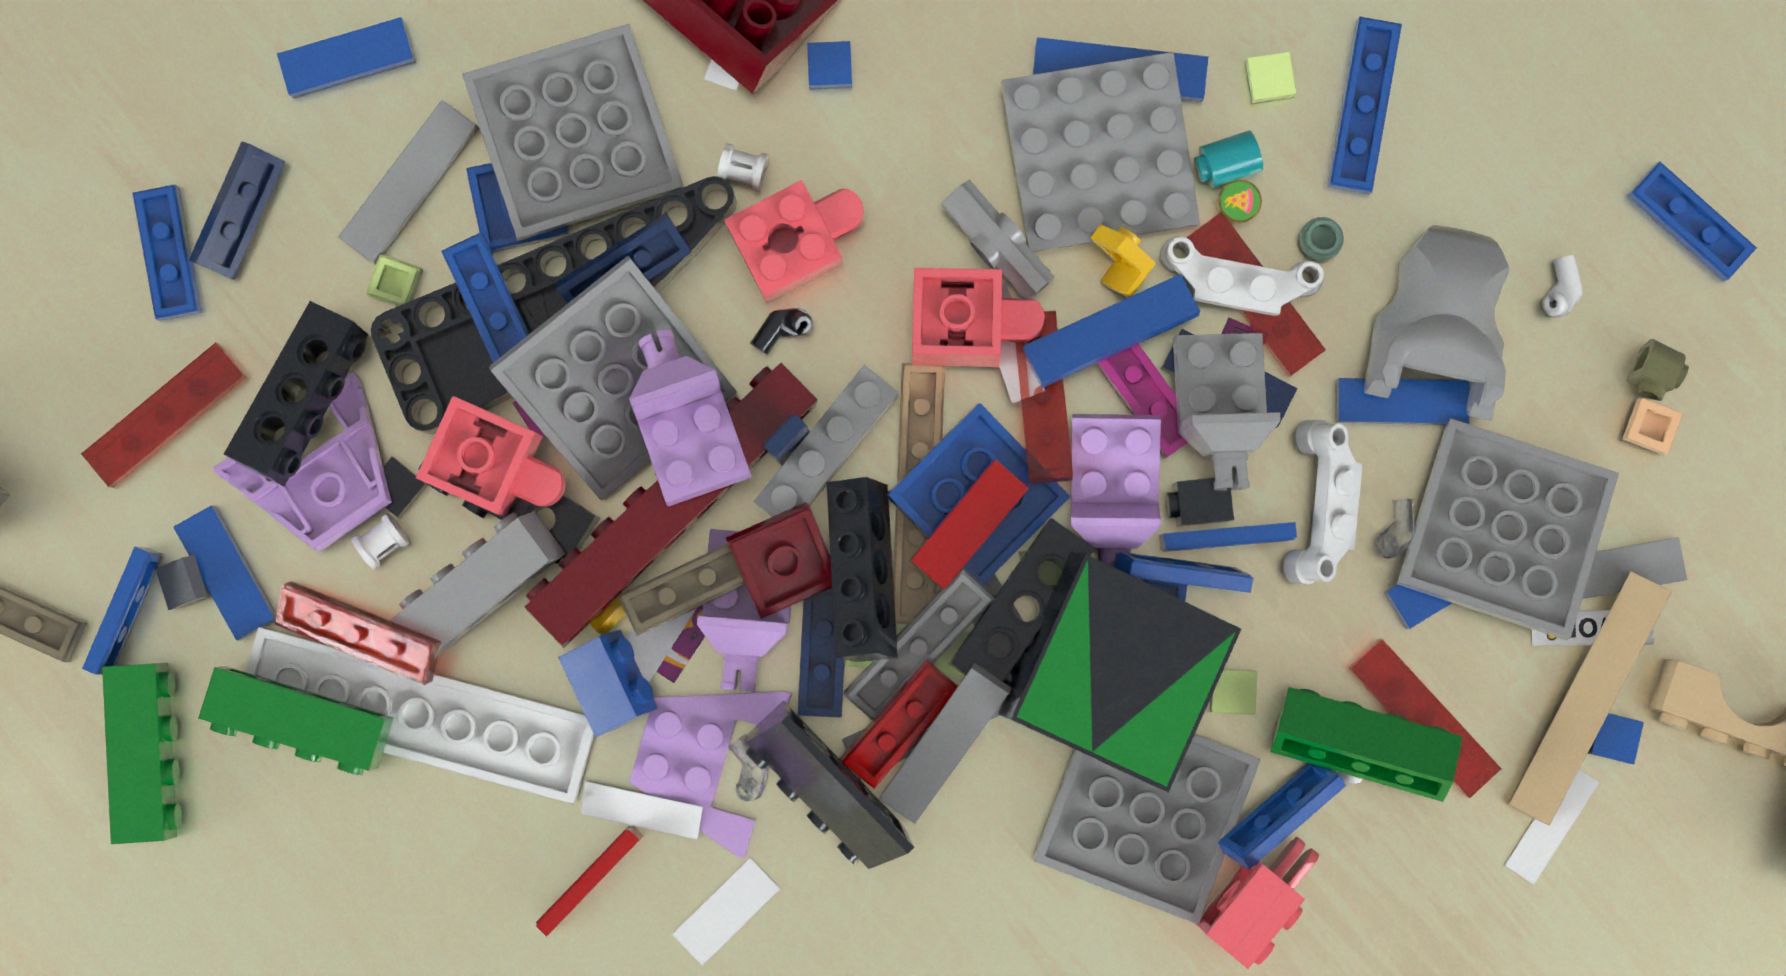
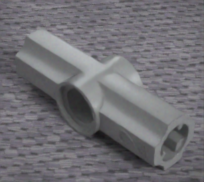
M970 179L961 184L941 203L945 212L950 215L953 221L970 238L969 243L979 257L991 269H1002V276L1022 299H1032L1055 278L1051 271L1040 261L1039 257L1027 246V240L1016 224L1003 212L999 214Z

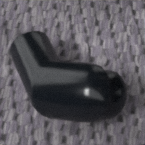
M801 308L774 310L768 315L750 344L768 355L780 337L804 336L808 334L813 326L812 318L806 310Z

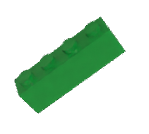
M168 663L102 667L111 844L155 842L177 837V830L181 828L182 810L180 804L175 803L174 785H178L180 779L179 763L177 759H173L172 741H176L178 733L177 720L174 715H171L170 698L175 694L174 674L172 671H169Z
M221 666L214 667L198 719L211 722L210 730L228 736H236L237 731L254 736L252 743L278 749L279 745L283 744L296 748L294 754L296 757L313 762H321L322 757L338 761L337 769L355 775H363L364 770L370 771L379 767L394 717L235 668Z
M1289 687L1281 707L1270 752L1444 802L1454 782L1463 736L1452 734L1439 726H1424L1410 722L1397 714H1382L1368 710L1355 702H1340L1326 698L1313 690H1298Z

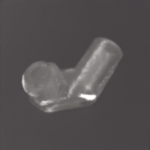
M1414 499L1392 500L1393 523L1376 536L1374 540V549L1382 557L1388 559L1397 557L1409 546L1416 523Z
M744 734L728 748L742 764L739 782L735 786L736 795L742 801L750 802L760 798L766 790L769 766L762 771L745 753L750 746L746 743L745 736L747 735Z

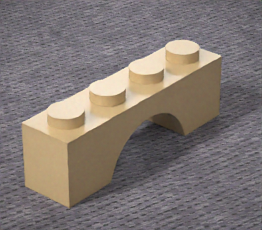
M1664 659L1648 709L1662 713L1659 721L1681 729H1686L1687 723L1703 728L1702 737L1727 745L1729 738L1744 743L1742 751L1769 760L1771 753L1786 758V707L1778 715L1766 722L1759 724L1748 723L1739 718L1726 703L1722 693L1721 676L1719 674L1680 660Z

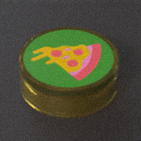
M1239 179L1229 182L1223 187L1217 197V209L1220 216L1228 223L1235 225L1250 222L1259 213L1262 205L1260 191L1253 183L1247 180Z

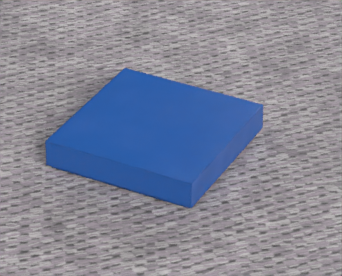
M492 163L466 168L479 233L484 234L492 253L570 235L568 226L517 241Z

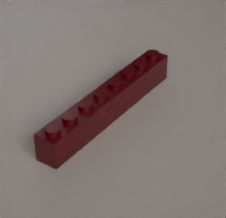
M782 363L773 370L768 366L763 368L750 381L749 385L753 389L742 400L734 396L726 403L749 470L768 453L764 448V443L792 414H796L803 420L816 407L818 401ZM658 480L647 490L640 486L623 502L627 509L615 521L609 516L593 530L591 536L595 540L583 551L578 547L573 549L559 563L558 566L562 571L551 582L543 578L527 593L526 597L530 602L525 606L526 611L564 649L736 483L668 507Z

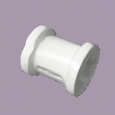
M726 143L721 155L717 177L751 185L752 190L760 192L767 170L769 154L761 153L760 156L734 150L732 144Z
M389 513L382 516V522L364 535H355L351 538L357 552L373 570L380 566V560L400 546L406 547L410 544L406 533Z

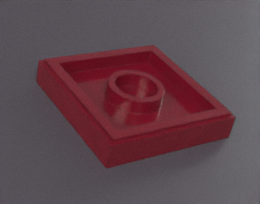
M807 502L726 537V541L761 619L832 587L830 554Z

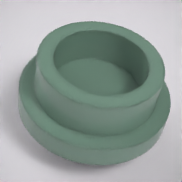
M1317 217L1304 225L1299 241L1303 252L1308 257L1317 261H1325L1339 253L1343 246L1344 236L1341 227L1334 220L1327 217Z

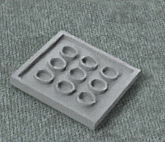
M629 24L462 74L517 241L662 197L684 187Z
M1173 52L1001 81L1027 246L1033 252L1093 243L1094 241L1091 239V236L1100 224L1115 231L1121 226L1135 235L1200 225Z
M629 256L625 257L489 366L490 371L601 501L651 462L629 400L642 372L648 369L645 356L638 343L641 338L651 333L657 351L661 352L662 347L656 331L671 330L681 358L687 356L715 369L725 402L737 393L735 388Z
M1450 418L1442 435L1397 585L1557 638L1570 639L1619 473Z
M1195 734L1168 793L1074 749L1033 860L1199 925L1225 856L1218 841L1236 827L1261 759Z

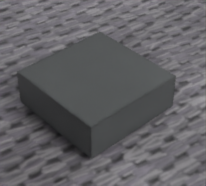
M195 555L182 557L156 569L168 610L181 608L207 597Z

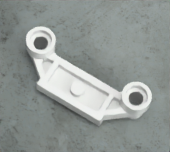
M1185 237L1170 238L1164 243L1159 253L1162 267L1170 273L1181 274L1186 284L1193 291L1195 301L1266 315H1280L1281 306L1298 297L1306 298L1312 296L1323 284L1324 272L1322 267L1316 262H1299L1287 272L1201 255L1194 248L1193 243ZM1173 247L1183 248L1186 258H1177L1173 254ZM1302 271H1308L1312 274L1313 283H1307L1303 280Z
M1305 420L1300 423L1296 431V443L1299 450L1304 454H1317L1318 470L1311 545L1308 550L1294 549L1290 551L1284 560V574L1287 580L1293 584L1310 585L1316 581L1327 582L1332 580L1336 574L1338 562L1348 550H1355L1362 464L1356 463L1347 444L1349 439L1348 431L1342 424H1329L1325 420Z

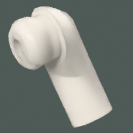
M1575 255L1553 260L1558 282L1544 297L1542 302L1544 311L1551 317L1561 318L1567 315L1582 296L1583 289Z

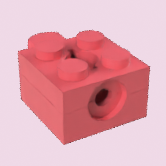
M800 180L724 219L766 304L842 266L843 259L834 240L861 225L864 209L861 199L849 189H839L813 202L803 181Z
M914 268L912 365L999 367L1001 341L1031 342L1036 340L1042 332L1044 324L1043 308L1038 301L1033 299L1002 298V269Z
M454 396L450 400L416 476V479L504 517H507L515 497L534 505L545 507L552 506L558 502L565 490V479L560 470L534 458L543 436Z
M1295 837L1289 842L1269 868L1261 862H1258L1250 870L1241 866L1204 911L1199 925L1196 924L1208 937L1247 969L1254 962L1260 965L1270 955L1275 946L1271 942L1282 927L1285 930L1290 929L1303 912L1300 905L1305 898L1294 889L1315 865L1319 858V853L1310 848L1299 857L1305 847V842L1299 837Z

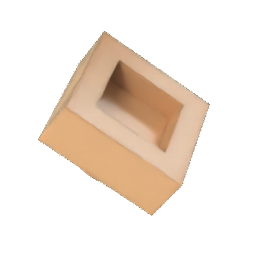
M1643 397L1636 400L1622 439L1662 455L1668 454L1683 413Z

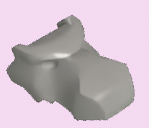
M1432 225L1400 260L1399 285L1392 302L1376 318L1372 332L1370 359L1364 381V393L1388 398L1392 388L1396 389L1399 384L1403 367L1473 382L1466 407L1467 416L1491 421L1495 403L1502 397L1505 387L1506 370L1502 360L1504 342L1495 322V307L1509 274V265L1499 244L1491 237L1463 229Z

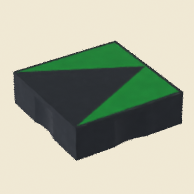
M1071 552L1045 608L1039 634L1034 644L1024 655L1010 685L1011 690L1003 701L998 715L1169 793L1241 632V628L1092 556Z

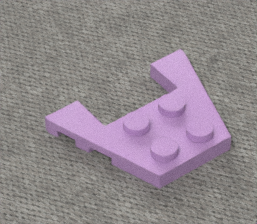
M355 372L345 377L344 388L341 394L329 406L343 427V431L304 457L298 471L288 479L285 487L242 467L230 458H226L213 467L216 474L228 481L248 499L264 509L280 524L318 552H321L392 503L363 383Z
M778 691L654 697L657 709L649 712L629 782L647 795L703 807L699 831L737 857L744 859L756 819L713 807V801L735 724L738 719L758 725L783 700L789 705L792 693Z

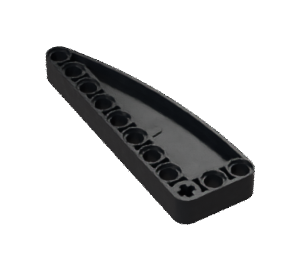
M707 177L498 264V267L505 281L513 273H523L525 275V286L518 293H513L512 296L529 333H531L567 304L556 289L555 283L592 260L586 258L585 255L588 243L597 239L606 242V250L625 239V232L630 225L634 223L647 225L672 207L679 206L687 210V218L676 227L690 246L692 253L648 280L659 293L725 225L724 219L733 215L737 205L736 196L732 186L722 177ZM713 190H722L728 195L727 202L719 209H710L704 203L707 194ZM555 256L564 257L566 268L559 276H548L545 271L548 260ZM456 282L385 311L373 321L371 326L372 340L405 420L414 429L427 434H436L452 396L486 411L512 398L511 394L489 369L493 361L466 307ZM442 306L445 312L444 320L436 327H428L425 320L427 312L432 307ZM393 324L403 329V332L398 333L400 340L397 342L386 337L387 334L392 333L390 326ZM417 362L421 369L420 377L413 384L407 385L402 379V371L409 363ZM427 402H434L437 407L435 420L430 424H421L418 417L419 409Z

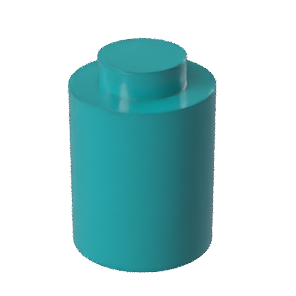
M1251 130L1199 147L1200 156L1194 157V165L1200 181H1208L1212 188L1263 171L1261 152Z

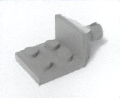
M1262 333L1176 335L1173 338L1178 434L1203 457H1212L1215 471L1214 490L1226 491L1227 488H1231V491L1249 489L1248 455L1262 445L1280 422V412L1267 413Z

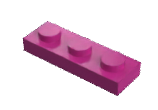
M1139 344L1097 363L1133 415H1160V452L1165 459L1188 443L1178 434L1176 395Z

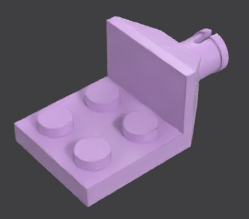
M660 330L656 332L662 347L661 352L657 351L651 333L641 338L638 342L645 356L648 369L642 372L629 400L668 507L752 477L722 395L715 369L687 356L681 358L678 354L672 331Z
M1072 414L1071 526L1089 545L1098 549V560L1112 566V561L1115 560L1116 553H1130L1131 549H1137L1161 527L1159 510L1160 415Z
M710 529L708 552L727 544L726 537L739 531ZM746 585L703 605L702 616H698L697 625L717 653L724 654L721 689L735 690L737 688V676L740 669V691H756L755 677L759 657H764L789 632L791 606L761 619Z

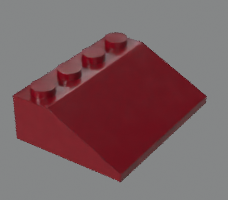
M841 0L643 1L753 95L780 70Z

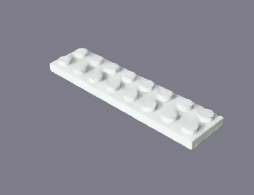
M258 627L246 672L394 717L383 753L567 803H576L594 737L585 714L265 627Z

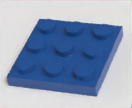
M978 403L885 496L928 538L993 460H997L1029 489L964 565V568L984 585L1071 496L981 403Z

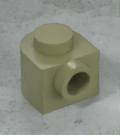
M1650 339L1640 350L1626 381L1638 386L1637 391L1643 396L1662 401L1666 392L1672 391L1674 388L1677 389L1684 381L1689 366L1684 364L1686 356L1684 353L1655 339Z

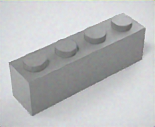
M863 365L753 502L772 517L804 502L811 506L827 486L826 482L832 480L898 398V391L866 365Z
M535 511L520 517L514 512L505 517L494 526L497 532L494 537L487 542L484 538H481L462 552V555L465 557L463 562L456 567L453 564L445 566L430 578L434 584L424 593L421 589H418L399 603L403 610L390 621L420 662H424L442 653L566 554Z

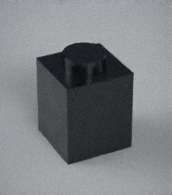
M1215 478L1177 481L1172 484L1173 492H1166L1168 517L1176 518V527L1234 520L1231 488H1227L1226 491L1214 490Z

